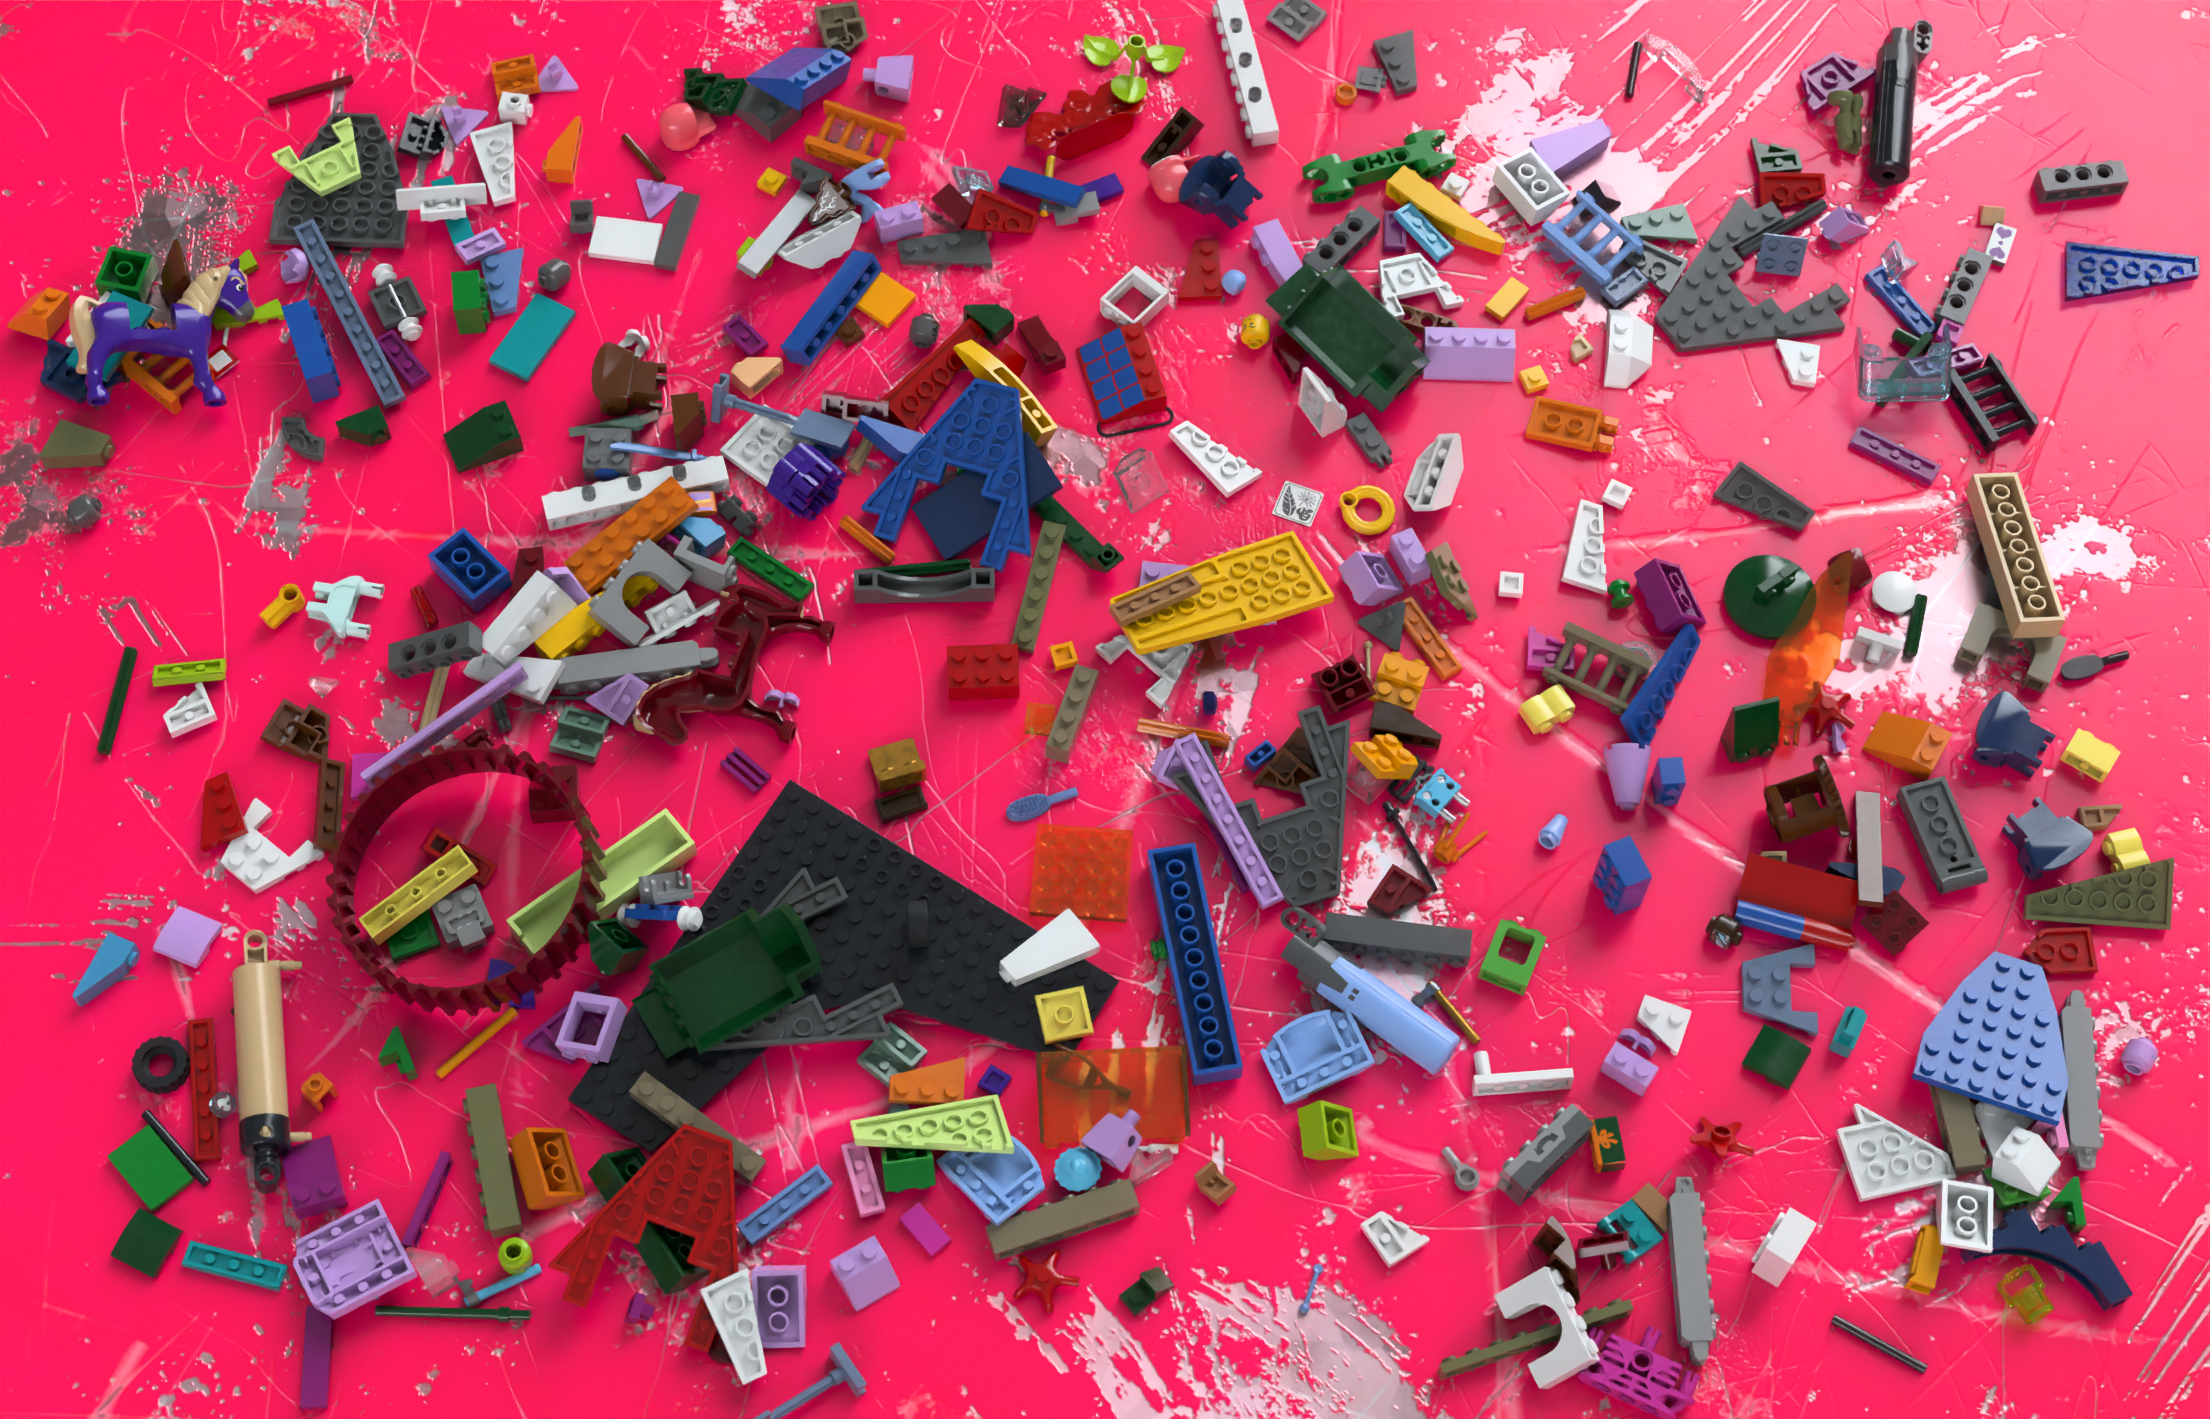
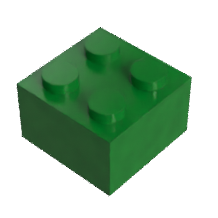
M110 246L96 278L95 285L100 297L106 291L109 293L115 291L145 304L159 269L152 254Z
M479 270L451 272L453 311L459 334L487 332L486 323H490L489 310H487L489 297L488 291H486L485 279L480 278Z

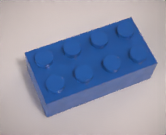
M308 299L281 306L313 404L340 396L337 387L341 386L316 307H310Z

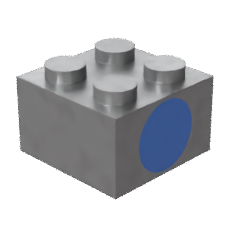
M586 428L582 465L585 481L606 482L621 476H632L634 452L609 449L611 444L617 442L634 444L632 429Z

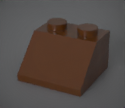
M698 392L670 395L677 451L688 452L704 435L703 426H707L704 400L699 401Z

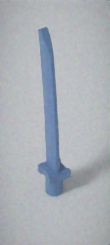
M617 442L609 446L610 450L642 453L687 462H695L707 458V456L697 454V449H692L691 453L626 442Z

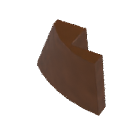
M284 698L259 739L293 756L319 764L320 759H329L330 715L310 703L304 710Z
M1299 726L1296 728L1285 744L1253 781L1254 784L1301 794L1298 787L1299 783L1319 777L1302 728Z
M1551 1216L1535 1236L1532 1243L1549 1257L1545 1266L1555 1268L1561 1273L1564 1279L1563 1286L1566 1292L1571 1294L1575 1305H1577L1580 1301L1574 1250L1564 1228Z

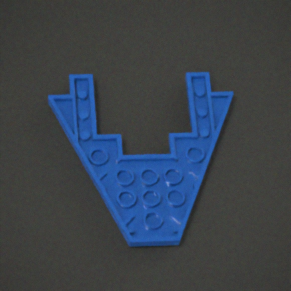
M975 378L864 502L861 509L864 512L880 516L873 536L877 539L896 544L919 480L940 486L948 465L987 475L981 496L1001 502L979 565L982 568H994L995 571L1003 573L1010 552L1031 557L1020 391L1017 388Z

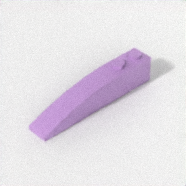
M1278 219L1253 227L1252 237H1250L1252 247L1258 250L1262 265L1267 267L1269 273L1280 287L1303 265Z

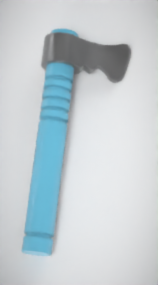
M537 1263L524 1273L513 1274L477 1292L471 1287L473 1284L472 1279L463 1280L458 1283V1286L465 1295L464 1301L467 1307L470 1306L472 1308L491 1295L493 1296L495 1293L497 1294L541 1273L542 1270L539 1263Z

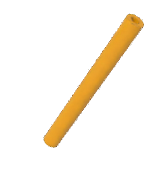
M513 1007L508 1009L436 1070L435 1073L441 1079L444 1078L517 1016V1011Z

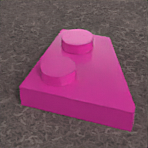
M1529 626L1526 670L1543 671L1545 666L1553 668L1565 643H1560L1551 635L1547 637L1535 631L1536 627ZM1575 648L1572 649L1561 673L1573 674Z

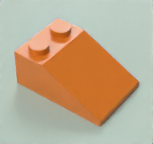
M1883 711L1862 749L1926 781L1953 733L1931 722Z

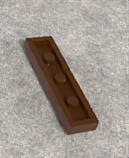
M327 758L319 760L313 849L330 853L337 852L339 843L334 839L336 832H341L345 762Z

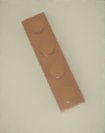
M1187 571L1110 605L1108 612L1120 627H1124L1200 593L1201 585L1190 571Z

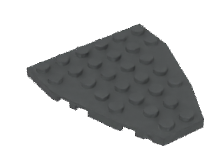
M332 112L327 119V123L317 132L318 137L313 143L309 142L305 147L299 161L340 143L331 125L350 117L362 178L321 197L293 175L290 181H286L281 197H277L274 204L269 237L271 244L301 245L293 227L314 219L327 246L405 249L409 210L398 211L396 189H403L394 151L388 142L377 114Z

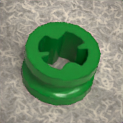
M1158 938L1156 942L1149 940L1153 960L1158 961L1160 957L1167 959L1163 939Z

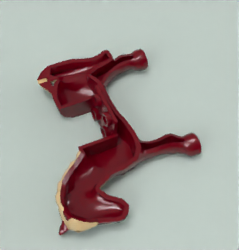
M735 584L722 589L719 595L720 612L714 621L713 629L721 638L736 644V648H739L737 654H732L729 660L730 677L696 668L694 673L688 672L683 676L677 675L660 683L653 684L640 695L633 715L626 720V723H633L637 731L657 736L667 744L677 746L685 743L688 739V729L682 722L680 713L705 711L715 716H739L760 722L775 730L779 741L788 745L792 744L797 730V723L786 721L781 710L758 705L753 699L752 687L759 656L773 638L787 633L814 634L822 643L830 644L834 636L836 623L823 621L815 616H804V607L801 602H784L767 591L750 585Z

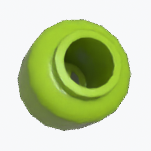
M514 1237L502 1243L499 1247L498 1258L506 1272L517 1275L524 1273L530 1268L533 1262V1253L525 1240Z

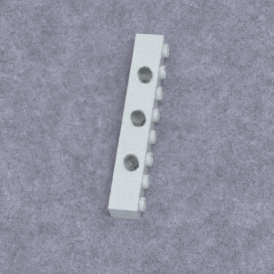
M1215 0V4L1212 5L1213 17L1218 19L1217 32L1222 34L1223 37L1221 39L1222 50L1227 52L1226 64L1227 68L1232 71V86H1236L1237 89L1235 91L1237 104L1240 103L1242 107L1240 108L1241 120L1246 122V138L1251 140L1252 147L1278 143L1279 128L1244 1Z
M723 455L717 457L710 456L695 462L688 461L673 467L665 466L660 470L643 471L637 475L621 476L615 480L599 481L592 485L573 487L570 490L551 492L541 496L549 530L552 531L622 515L671 475L686 492L713 491L714 493L728 491L730 490V484Z

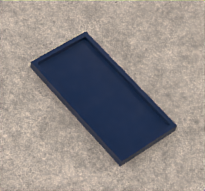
M1025 432L1023 440L1029 511L1064 487L1028 432ZM967 470L911 506L945 561L953 560L990 535L1001 502L981 496L987 475Z

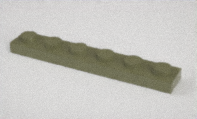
M1043 520L1011 643H1018V651L1034 654L1066 525Z

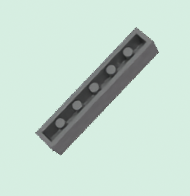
M1326 913L1324 925L1327 928V935L1323 941L1339 952L1347 951L1359 956L1372 954L1383 959L1396 957L1407 962L1420 960L1432 965L1445 963L1456 968L1468 966L1471 953L1472 930Z

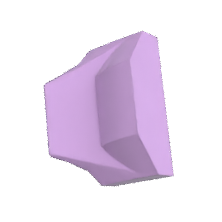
M1172 745L1159 752L1150 772L1157 777L1158 782L1179 791L1180 789L1172 782L1171 775L1186 771V768Z

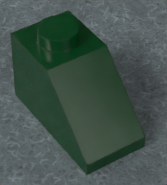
M972 304L963 307V320L967 321L971 317L986 333L984 337L995 346L1014 330L1013 314L1008 309H1003L999 304Z
M379 405L335 421L340 437L367 446L382 444L386 440L391 439L388 425Z

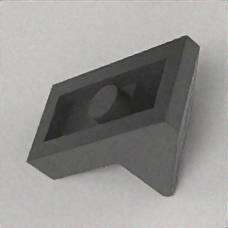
M794 157L790 162L791 175L798 181H802L800 189L809 196L818 193L820 190L818 185L825 176L833 180V174L797 157Z

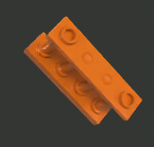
M824 100V113L827 118L818 136L814 137L807 134L804 140L805 153L853 170H857L876 159H882L885 166L874 173L875 177L881 173L889 172V162H886L896 140L906 142V127L897 122L892 123L845 107L835 101ZM835 119L847 122L838 143L834 144L825 141ZM856 126L867 129L858 150L854 151L845 148ZM876 133L887 136L888 138L878 157L874 158L866 155Z
M151 318L147 322L149 329L156 330L157 328L165 327L161 322L158 321L156 323ZM127 352L118 368L173 414L177 415L182 410L179 403L180 396L194 385V372L174 390L165 388L164 383L188 363L193 367L191 361L188 358H179L158 377H152L149 374V370L165 356L153 354L143 364H137L133 358L139 352ZM209 363L211 377L213 382H215L216 379L213 374L214 368Z

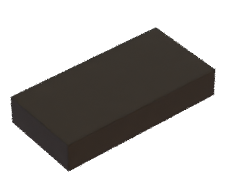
M920 785L875 800V805L883 824L928 809Z

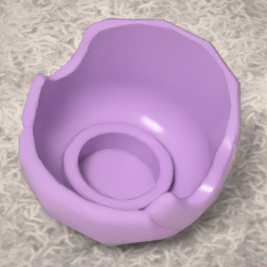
M292 248L285 252L288 258L280 263L281 275L286 284L304 281L310 269L307 255L300 249Z

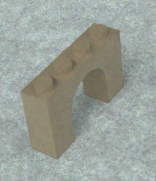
M1979 602L1955 657L1977 666L1990 640L1999 636L2012 637L2004 612L1995 609L1990 604ZM2060 634L2057 637L2015 638L2025 645L2030 655V664L2021 685L2044 694L2051 681L2067 638Z

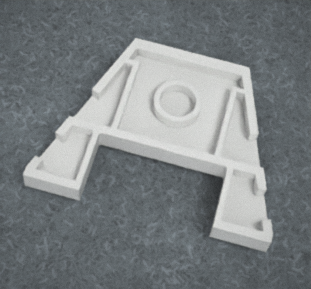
M1420 253L1379 261L1377 267L1381 303L1398 320H1402L1405 315L1398 301L1399 299L1435 292L1444 310L1463 305V298L1460 295L1456 296L1452 292L1450 284L1447 281L1443 282L1437 276V271Z
M1126 635L1116 636L1112 641L1098 644L1095 647V652L1109 664L1113 663L1126 650H1129L1158 675L1160 679L1146 691V696L1160 709L1164 707L1194 651V646L1191 643L1138 655Z
M257 798L252 801L244 816L249 833L232 840L220 861L223 867L256 894L284 880V877L296 870L299 872L306 868L307 864L315 860L319 861L325 857L323 851L313 849V843L309 840L289 857L260 834L257 829L273 815V812Z

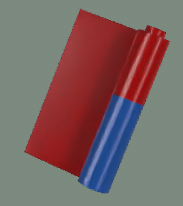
M1748 853L1732 918L1739 921L1742 926L1846 953L1848 949H1853L1856 935H1852L1853 930L1851 927L1857 907V881Z

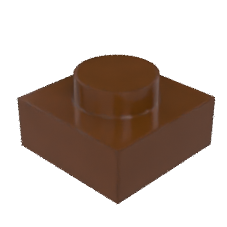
M853 317L843 322L835 332L846 348L865 338L864 331Z

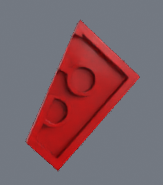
M1759 172V208L1772 201L1778 210L1824 197L1826 194L1825 173Z
M978 188L964 230L1031 235L1034 232L1039 213Z
M1217 239L1195 240L1178 302L1222 300L1223 293Z
M228 772L208 779L204 784L200 845L203 852L249 833L231 776Z

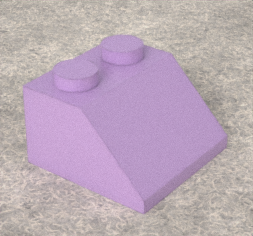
M1356 551L1338 567L1342 574V580L1349 586L1353 593V599L1359 605L1374 606L1404 592L1403 587L1383 554Z
M875 1236L868 1238L830 1260L831 1271L856 1312L901 1287L887 1255Z

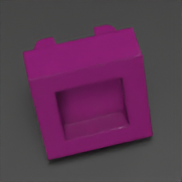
M636 1292L631 1297L624 1322L634 1325L639 1318L648 1321L650 1317L652 1318L655 1307L644 1303L646 1295Z

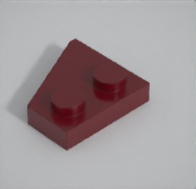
M1392 864L1369 898L1367 905L1388 917L1429 895L1432 887Z

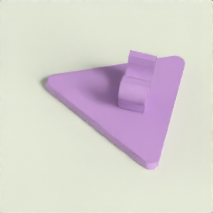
M555 55L552 56L538 76L541 92L577 91L579 89L574 79Z
M460 106L441 107V112L456 145H460L489 116L488 111L465 109Z
M636 180L648 219H653L674 201L679 191L684 192L681 186L655 182L653 180Z

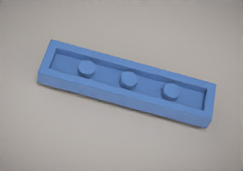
M817 1164L738 1223L737 1228L753 1247L833 1187V1182Z

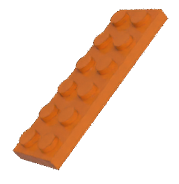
M671 475L564 561L563 564L591 596L610 577H614L619 573L617 567L624 559L630 560L634 555L631 550L638 541L643 543L649 538L654 543L658 542L699 509V506Z

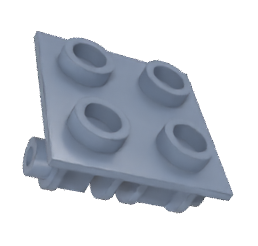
M1764 233L1760 252L1757 253L1756 271L1800 277L1808 238Z

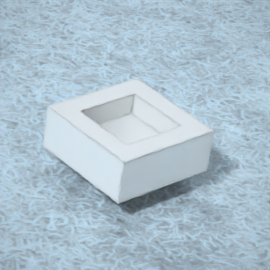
M1451 172L1442 185L1440 192L1460 202L1470 186V181Z
M1612 479L1601 501L1623 510L1633 488Z
M1500 571L1498 596L1522 598L1524 573Z

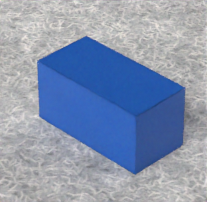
M1266 739L1245 756L1244 764L1255 773L1275 756L1277 749Z

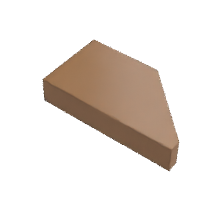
M2122 804L2078 807L2076 811L2079 824L2090 831L2105 830L2122 809Z
M1648 1182L1631 1199L1643 1214L1664 1234L1668 1230L1667 1199Z

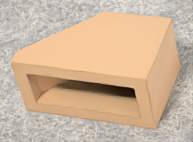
M747 357L732 368V383L747 397L752 399L784 372L782 359L779 357Z

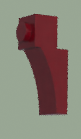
M1038 315L1018 322V329L1034 360L1039 362L1045 375L1066 368V357L1060 345L1048 333Z
M825 390L822 394V414L842 418V420L858 422L861 415L886 423L889 422L890 401L864 398L838 391Z

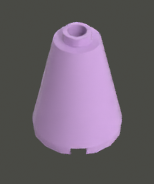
M1638 743L1611 744V749L1608 750L1607 746L1603 748V755L1615 804L1620 806L1621 810H1634L1635 806L1640 805L1651 756V747L1645 745V749L1639 748Z

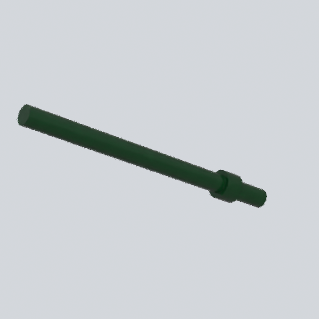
M376 1305L375 1316L498 1320V1322L509 1323L510 1320L530 1321L531 1310H511L510 1307L475 1309Z

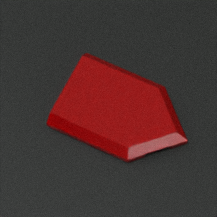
M2090 927L2044 928L2022 952L2033 963L2042 966L2043 970L2049 975L2099 972Z

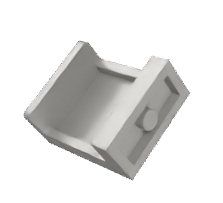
M683 536L673 554L674 559L692 573L687 579L688 581L719 594L722 589L738 584L739 577H737L735 557L730 555L726 563L721 565L695 554L693 538Z

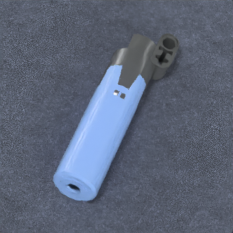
M1300 907L1285 909L1281 914V923L1295 935L1286 945L1280 957L1299 969L1296 978L1342 1011L1349 1010L1355 1020L1432 1075L1439 1073L1457 1049L1460 1037L1323 941L1327 935V928L1317 918ZM1293 911L1299 917L1296 925H1293L1289 920L1290 913ZM1308 928H1316L1315 932L1318 935L1311 937L1312 931Z

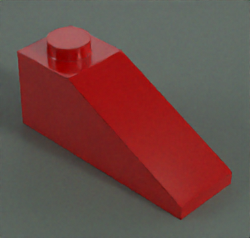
M431 828L419 850L438 860L459 845L478 870L470 878L486 886L498 865L438 828Z

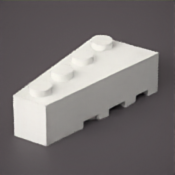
M537 570L483 633L482 649L505 666L578 605L554 581Z

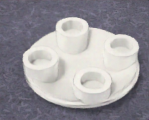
M1889 571L1879 575L1872 586L1873 602L1897 615L1905 614L1907 610L1911 609L1914 606L1915 596L1918 594L1915 582L1906 574L1897 571Z

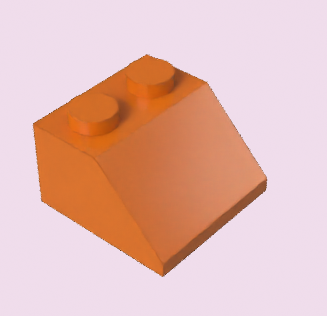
M50 287L45 288L27 300L8 322L7 328L49 340L69 317V293Z

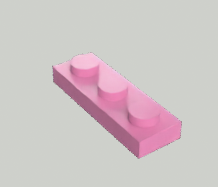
M855 1142L841 1145V1152L860 1218L885 1212V1205L868 1146H856Z

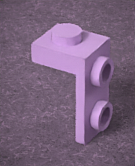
M550 567L543 571L542 574L554 581L578 606L591 598L567 567Z

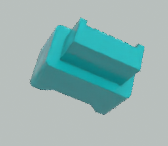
M1856 1006L1846 1007L1828 1047L1830 1051L1846 1058L1850 1056L1867 1018V1014L1864 1013L1865 1010Z

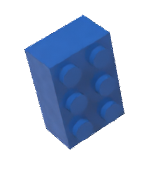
M464 527L427 555L431 569L476 613L512 586L509 571Z
M1630 835L1603 846L1593 874V882L1604 894L1603 898L1606 907L1611 909L1616 916L1641 906L1652 879V875Z

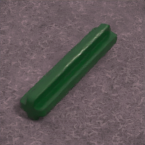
M1916 594L1904 649L1906 656L1915 657L1918 653L1928 601L1926 595Z

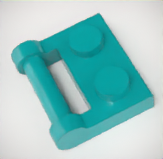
M1632 1199L1608 1216L1602 1218L1596 1224L1598 1229L1606 1234L1617 1232L1611 1225L1614 1222L1622 1231L1629 1230L1631 1242L1636 1249L1632 1250L1630 1248V1250L1621 1251L1624 1255L1623 1259L1628 1265L1663 1240L1660 1233Z

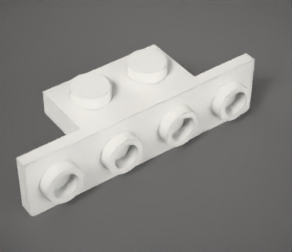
M474 183L396 189L398 211L420 209L421 221L432 222L441 219L457 220L466 218V205L487 204L486 184Z
M683 589L643 612L654 633L640 640L635 647L657 645V640L663 637L668 639L677 634L676 630L678 628L692 626L697 622L696 618L701 615L709 616L718 610L716 607L720 605L719 599L714 598L695 609L686 590Z

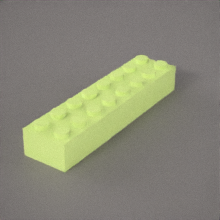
M666 808L605 850L606 857L599 861L607 872V879L600 882V888L606 895L605 901L597 903L596 908L600 920L607 919L617 912L623 903H629L640 895L638 877L674 871L697 855L695 842ZM582 867L506 920L510 932L520 945L525 948L530 957L549 941L568 914L579 887Z

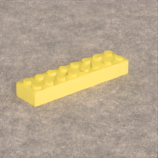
M457 845L361 916L359 921L379 946L477 873L478 870L461 847Z

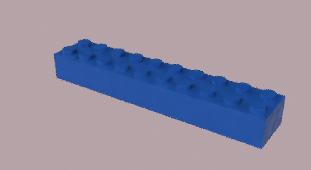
M1195 842L1147 850L1146 863L1161 935L1166 949V960L1192 1085L1241 1078L1243 1065Z

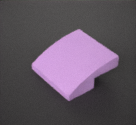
M178 906L159 934L153 946V951L197 968L210 953V945L222 931V923Z

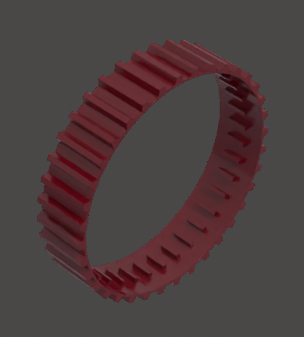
M458 741L455 749L445 750L442 745H437L434 748L433 754L423 756L419 752L414 753L412 762L405 766L397 762L392 766L393 773L385 779L378 776L373 780L375 788L369 794L361 793L357 797L360 805L355 812H346L344 818L348 821V824L343 832H336L334 836L339 845L337 852L331 853L328 856V861L334 867L333 873L326 876V883L333 890V894L326 899L327 904L337 914L331 921L334 927L343 935L340 939L342 944L352 953L354 960L390 995L396 993L409 1006L416 1001L429 1013L436 1007H439L447 1016H454L458 1009L465 1010L470 1016H477L480 1008L489 1007L493 1012L500 1011L501 1004L510 1000L516 1005L521 1004L523 995L531 990L537 994L543 991L542 983L550 977L558 980L562 976L560 968L566 962L575 963L578 959L575 951L580 943H589L587 925L591 921L600 920L596 908L597 903L605 901L606 895L600 888V882L607 879V872L599 861L604 859L606 855L604 849L597 841L600 834L590 820V814L560 774L555 775L546 762L541 761L537 764L530 753L526 751L516 755L510 746L502 744L497 750L491 748L487 741H480L477 747H468L464 741ZM481 772L509 773L525 777L531 782L536 781L547 791L551 789L561 804L565 801L568 803L565 808L573 819L575 817L577 819L574 822V826L581 835L582 840L579 843L583 849V860H581L582 872L579 887L573 904L561 926L549 941L531 958L513 970L489 981L470 986L451 988L427 987L421 983L419 985L410 983L402 976L400 978L395 977L386 966L380 969L378 966L381 963L372 953L369 955L366 953L369 947L358 934L361 931L356 925L354 889L358 870L366 849L388 817L408 799L425 788L464 774Z

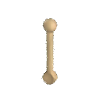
M1371 641L1364 642V648L1366 649V675L1371 682V648L1373 644Z

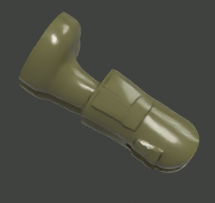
M1849 90L1831 92L1827 96L1828 103L1831 106H1839L1840 113L1834 117L1838 149L1856 155L1862 145L1863 121L1860 117V110L1863 107V97L1859 94L1853 95V92Z

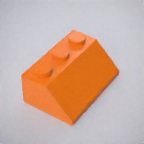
M526 1127L509 1140L529 1210H549L586 1197L565 1128Z

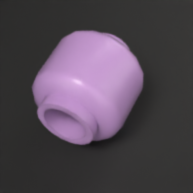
M2146 1037L2133 1038L2126 1044L2121 1055V1061L2128 1072L2142 1075V1073H2148L2152 1069L2158 1057V1050L2153 1045V1042Z

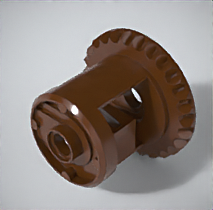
M1821 754L1813 759V772L1766 786L1763 790L1771 826L1775 828L1780 841L1784 844L1832 827L1836 828L1840 837L1846 838L1850 836V829L1839 791L1830 769ZM1815 793L1819 794L1822 806L1826 807L1820 809L1814 795ZM1788 802L1791 803L1794 818L1789 819L1784 805Z

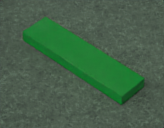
M742 536L727 551V557L730 555L735 557L736 563L796 602L803 603L815 589V585Z

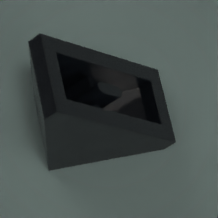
M1595 179L1582 190L1584 194L1586 192L1594 198V203L1603 210L1621 205L1617 193L1610 184ZM1576 196L1572 199L1574 206L1579 203ZM1585 208L1579 215L1583 218L1592 215V213Z

